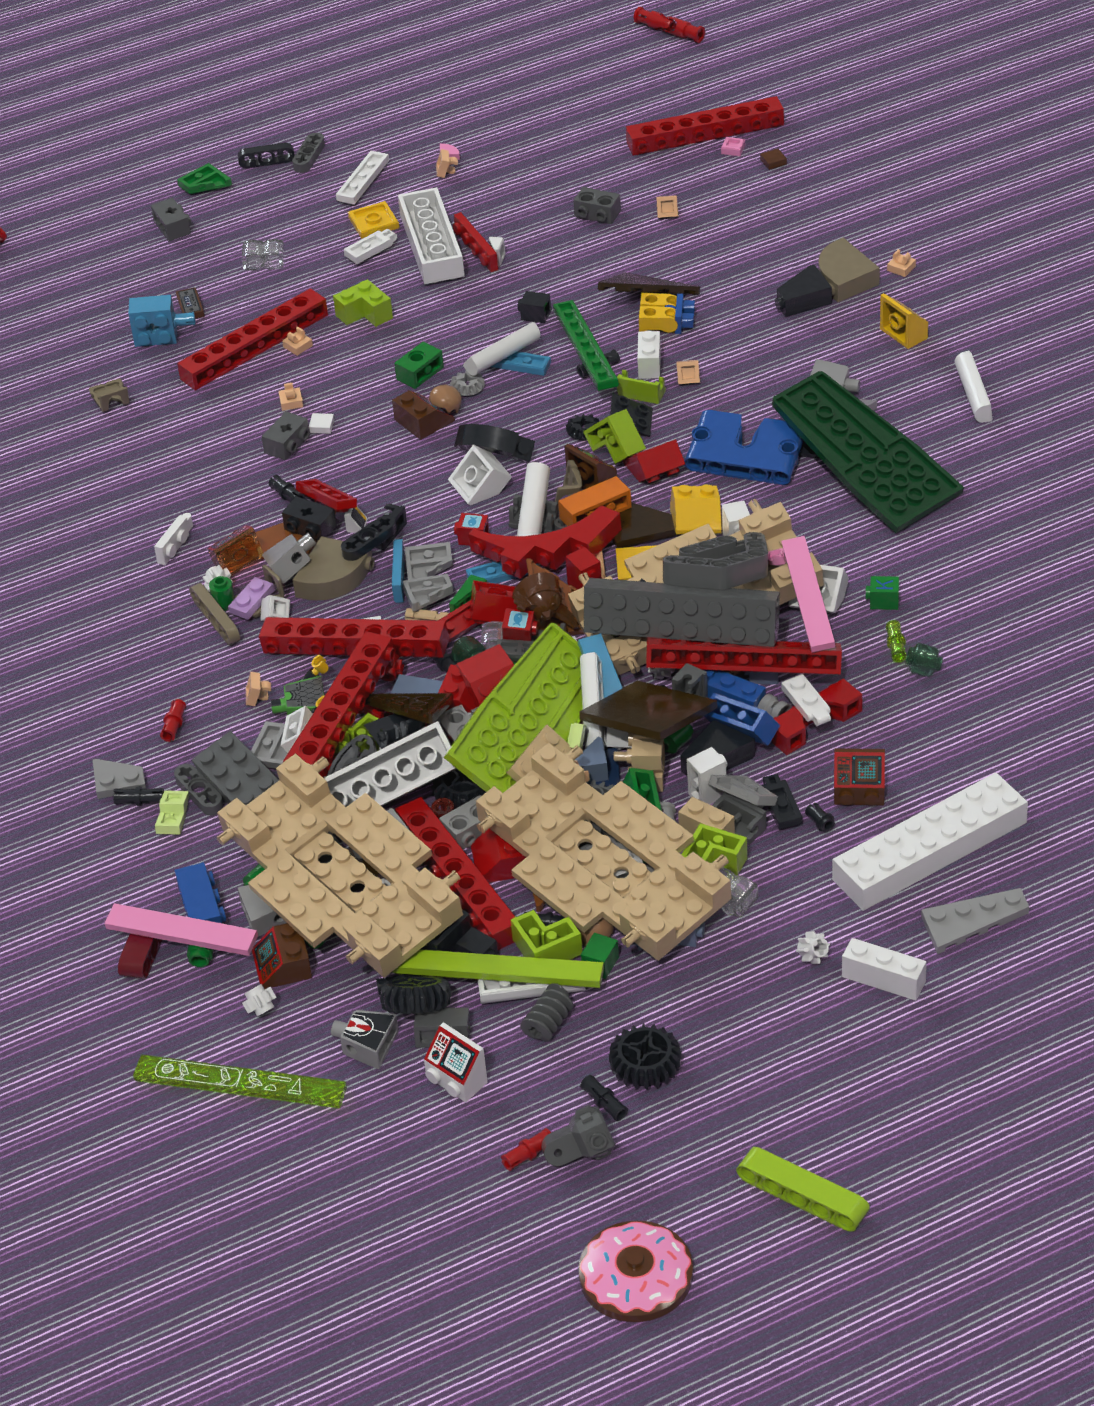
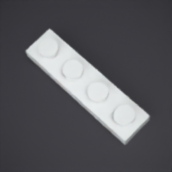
M370 151L336 193V200L355 205L389 162V155Z

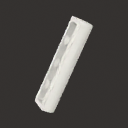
M532 322L472 355L463 366L470 375L475 376L539 340L540 330L536 323Z
M970 351L962 352L955 358V365L974 417L980 423L990 422L993 419L991 404L974 358Z
M539 462L527 464L517 536L538 535L542 532L550 468L546 464Z
M595 652L580 656L583 709L604 699L602 661ZM583 721L584 725L587 726L584 737L585 749L598 736L603 739L604 749H607L606 727Z
M478 979L481 1004L540 997L546 991L548 985H550ZM560 985L568 993L586 991L585 987Z

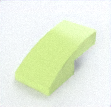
M571 724L567 742L571 748H574L576 745L581 749L583 748L586 725Z
M164 791L159 803L160 814L155 824L156 834H181L189 799L188 791Z

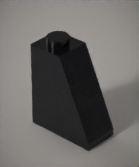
M815 264L808 266L777 288V298H775L777 310H780L785 317L832 304V286Z
M713 720L680 755L681 772L687 775V759L710 747L725 757L727 761L726 771L755 757V738Z

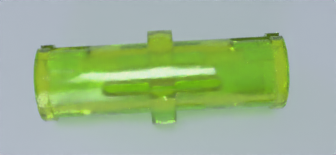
M891 620L885 626L888 635L886 642L891 650V659L894 662L900 663L906 660L905 656L907 654L904 647L906 639L901 632L900 622Z

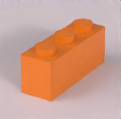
M615 476L559 500V517L567 526H570L589 516L601 505L617 512L625 511L632 508L631 490Z

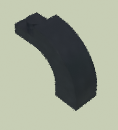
M464 424L459 426L454 447L468 452L472 445H476L489 452L529 463L535 441L519 436L517 432L482 424Z

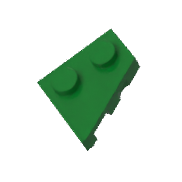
M210 163L177 179L178 186L189 194L232 185L231 178Z

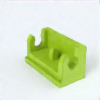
M622 370V375L618 374L617 376L619 386L617 387L618 395L625 396L628 399L659 404L666 392L664 377H659V382L655 381L653 383L628 378L627 370Z

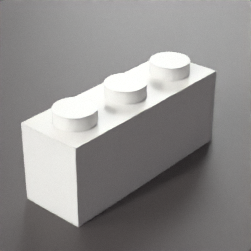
M852 938L842 955V977L917 1000L926 983V961Z

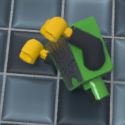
M321 655L315 656L311 663L314 669L311 668L296 682L284 686L285 698L271 700L273 714L287 712V715L304 706L312 713L315 712L324 698L322 677L319 676V673L324 674L328 671L326 659Z

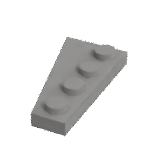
M1021 888L922 909L921 917L937 954L944 952L947 946L954 943L956 946L966 942V938L976 933L980 936L988 932V928L994 925L1002 926L1029 914V905Z

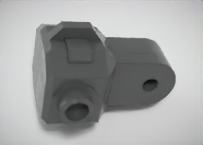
M590 1105L576 1110L568 1126L548 1134L541 1144L546 1161L553 1166H562L582 1156L599 1160L610 1155L615 1147L614 1140L600 1109Z

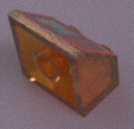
M248 525L235 530L232 534L214 543L207 549L215 566L220 565L222 569L227 568L231 576L263 557V551L255 530L252 526Z

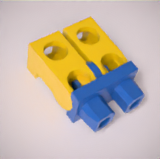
M641 293L639 332L662 330L667 333L675 331V334H681L682 328H693L695 300H683V294L675 296L672 294Z

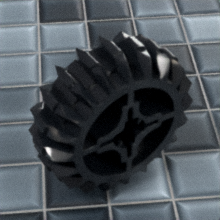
M458 769L433 780L432 785L435 800L437 803H440L442 809L448 808L449 812L486 793Z
M408 976L392 979L381 985V992H379L382 1009L389 1013L394 1012L395 1014H423L425 1012L439 1011L450 1005L451 998L449 982L446 979L435 976Z
M643 1023L641 1028H636L632 1025L631 1031L623 1029L622 1035H616L614 1042L610 1046L609 1063L612 1073L616 1074L618 1081L623 1080L626 1087L633 1084L636 1090L640 1086H644L647 1091L649 1086H655L658 1089L660 1083L667 1085L669 1078H675L676 1071H679L681 1066L682 1052L680 1051L678 1040L675 1039L672 1032L667 1033L665 1027L658 1030L655 1024L651 1027H646Z

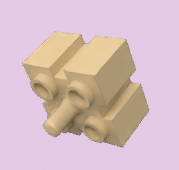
M628 733V746H632V749L615 751L613 755L614 761H627V764H632V767H628V770L629 768L653 770L657 792H663L665 768L664 739L658 741Z

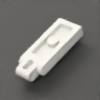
M389 229L382 232L376 231L344 249V256L356 264L363 262L392 246L393 242L397 239V234Z
M190 513L179 515L154 546L158 564L166 565L175 556L180 546L186 542L189 531L193 527Z
M803 674L781 682L782 691L807 722L812 720L816 726L831 721L828 704Z

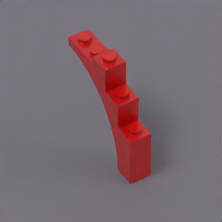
M601 505L589 516L575 524L538 535L504 536L473 529L469 533L470 547L472 552L501 563L503 572L521 579L528 572L526 559L529 558L535 564L539 563L557 570L566 561L565 556L583 547H586L596 557L622 530L620 512Z

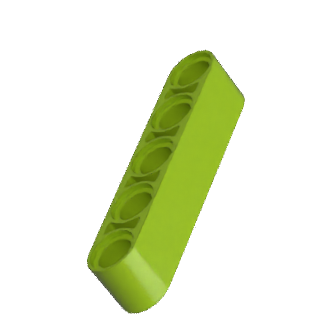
M752 1147L736 1168L738 1176L746 1183L849 1232L856 1230L870 1209L868 1202L860 1195L759 1147Z

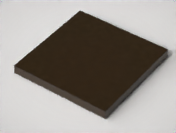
M637 680L579 712L580 720L661 741L717 709V700Z

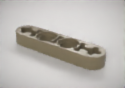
M198 583L191 586L189 591L194 603L228 645L240 641L237 627L204 585Z

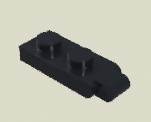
M778 774L763 777L764 785L761 786L778 796L775 806H768L778 830L803 824V817L786 780H780Z

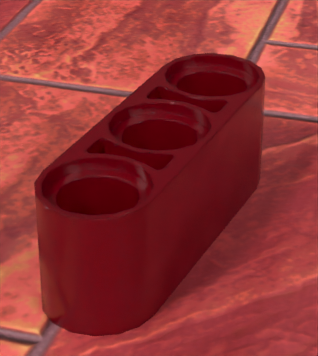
M130 933L119 959V975L146 979L162 939Z

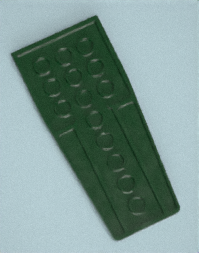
M823 371L816 372L773 397L772 407L839 480L895 533H898L963 493L964 487L923 449Z

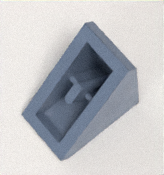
M598 736L583 751V754L575 759L578 760L579 766L584 771L589 772L590 780L586 783H591L593 780L596 782L608 780L603 739Z

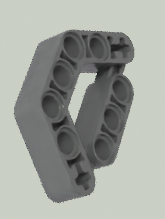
M759 532L746 533L743 540L737 541V538L733 536H719L684 546L679 549V556L670 555L663 558V583L672 586L725 590L768 576L765 535Z

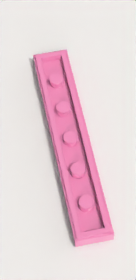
M805 536L781 541L811 652L834 648V637Z
M115 903L104 923L106 929L246 956H250L258 937L257 930Z

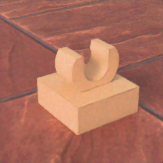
M441 149L436 163L438 177L445 178L446 172L455 174V167L450 165H458V159L456 157H449V150Z
M677 195L656 197L658 218L678 216Z
M898 249L893 254V259L887 264V271L906 277L916 267V259L911 258L908 252L905 255L900 254Z
M299 327L296 328L297 332L294 334L289 332L287 338L282 341L283 347L297 356L313 346L312 339L307 337L305 331Z
M698 360L676 362L678 384L700 382Z
M293 383L284 384L285 390L278 391L282 411L302 408L303 402L300 387L293 388Z
M250 672L245 688L246 705L256 706L257 699L268 700V691H271V683L269 681L260 682V673Z

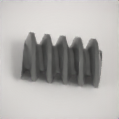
M552 983L548 985L541 998L537 1000L526 1015L525 1020L521 1022V1030L533 1039L550 1041L552 1034L557 1031V1027L561 1026L563 1019H566L568 1012L574 1007L568 992L559 984Z

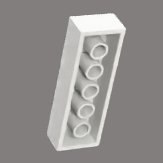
M438 188L399 194L400 216L424 284H433L439 281L465 277L463 256Z
M437 721L324 779L328 783L330 793L345 807L349 806L364 793H367L379 805L383 806L457 768L443 758L451 745Z

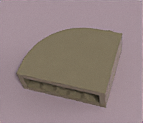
M844 237L830 243L820 253L818 268L832 286V298L835 301L841 302L879 285L880 268Z
M321 536L309 554L311 560L298 571L293 579L295 597L306 600H329L351 592L362 583L368 572L373 569L375 559L372 557V550L357 560L348 561L342 557L341 544L343 541Z

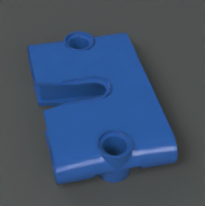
M705 410L701 413L697 427L692 431V441L684 460L687 469L694 472L786 485L790 482L794 468L799 463V452L803 439L786 421L764 418L755 431L751 443L747 446H742V414L715 410Z

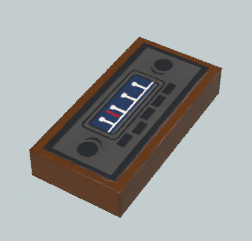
M196 287L176 291L181 313L194 312L195 319L205 317Z

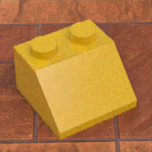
M884 293L881 294L880 329L907 349L928 339V321L896 299Z
M708 484L702 486H672L670 512L676 534L688 533L708 523L714 533L722 532L720 496L717 486Z

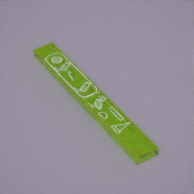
M142 1054L133 1074L134 1081L332 1108L341 1107L347 1089L346 1081Z

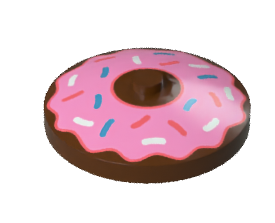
M626 1221L605 1228L587 1243L579 1260V1282L587 1301L605 1316L624 1322L651 1321L670 1313L686 1298L693 1281L692 1257L684 1241L665 1226L648 1221Z

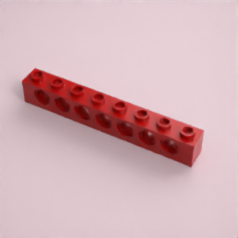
M775 96L626 126V143L634 156L783 126L784 108L778 97Z
M310 288L177 363L180 380L196 391L279 344L287 338L289 332L293 334L297 332V327L305 329L328 316L326 298Z
M266 617L259 634L263 653L351 655L367 631L392 637L393 648H395L396 654L399 657L441 658L444 657L450 638L446 621Z
M367 631L364 633L283 762L295 753L310 765H313L322 756L327 761L333 758L335 749L344 740L349 726L354 724L356 715L364 708L366 699L374 692L376 683L384 676L386 667L395 658L396 650L393 648L392 637ZM324 769L319 772V775H322Z
M647 637L646 668L681 669L688 663L701 670L841 674V643H835L834 648L811 652L809 642L777 641L774 647Z
M419 797L395 808V812L408 829L431 849L432 856L422 864H427L430 872L440 879H444L453 870L460 876V880L449 888L459 896L462 910L470 914L471 927L497 940L498 950L513 944L511 919L515 918L514 914L423 798Z

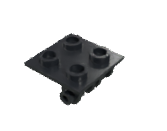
M612 393L610 415L627 409L638 433L650 437L653 408L628 399L625 396Z
M394 713L363 726L379 747L383 749L423 729L422 727L425 726V722Z

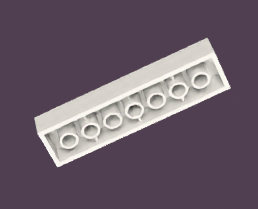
M994 773L833 858L832 880L864 911L1027 823L1028 802L999 774Z

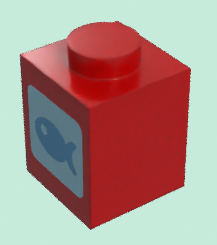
M461 513L459 522H455L454 535L458 536V545L470 546L469 533L473 529L490 533L488 515Z
M506 608L502 624L503 639L532 641L533 635H537L538 621L534 619V611L524 610L521 612L518 609Z

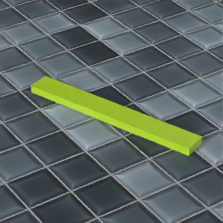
M418 950L393 970L392 973L538 984L553 983L566 986L600 988L604 964L603 962Z

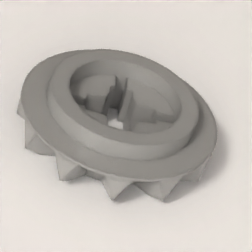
M465 371V373L458 372L457 376H453L450 386L455 387L461 396H470L479 393L484 388L485 382L481 374L472 376Z

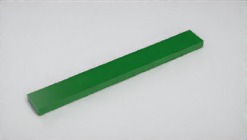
M570 300L553 304L554 313L597 390L618 387L619 381L574 301Z

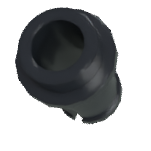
M816 802L813 805L809 804L807 806L805 814L816 823V827L820 831L828 832L834 827V816L831 813H826Z

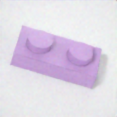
M254 577L228 606L229 612L248 620L261 606L262 599L275 591L273 583Z

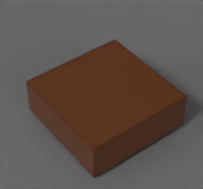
M779 149L760 154V160L769 170L787 164V158Z

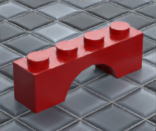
M844 678L819 692V695L830 708L829 714L831 719L845 722L862 712V693ZM795 706L783 714L774 717L780 724V727L771 742L784 754L789 755L806 745V728L813 723L812 720L807 722Z

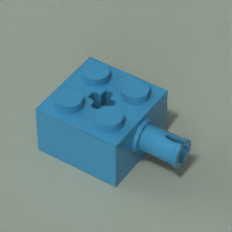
M171 295L129 298L128 315L135 347L177 343V326L196 325L194 312L180 314L174 312Z

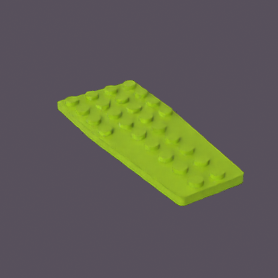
M550 623L475 710L443 758L485 792L495 786L504 793L516 783L506 772L542 728L546 725L550 726L568 742L570 726L574 723H580L579 711L583 710L580 656L582 653L578 642L558 625Z

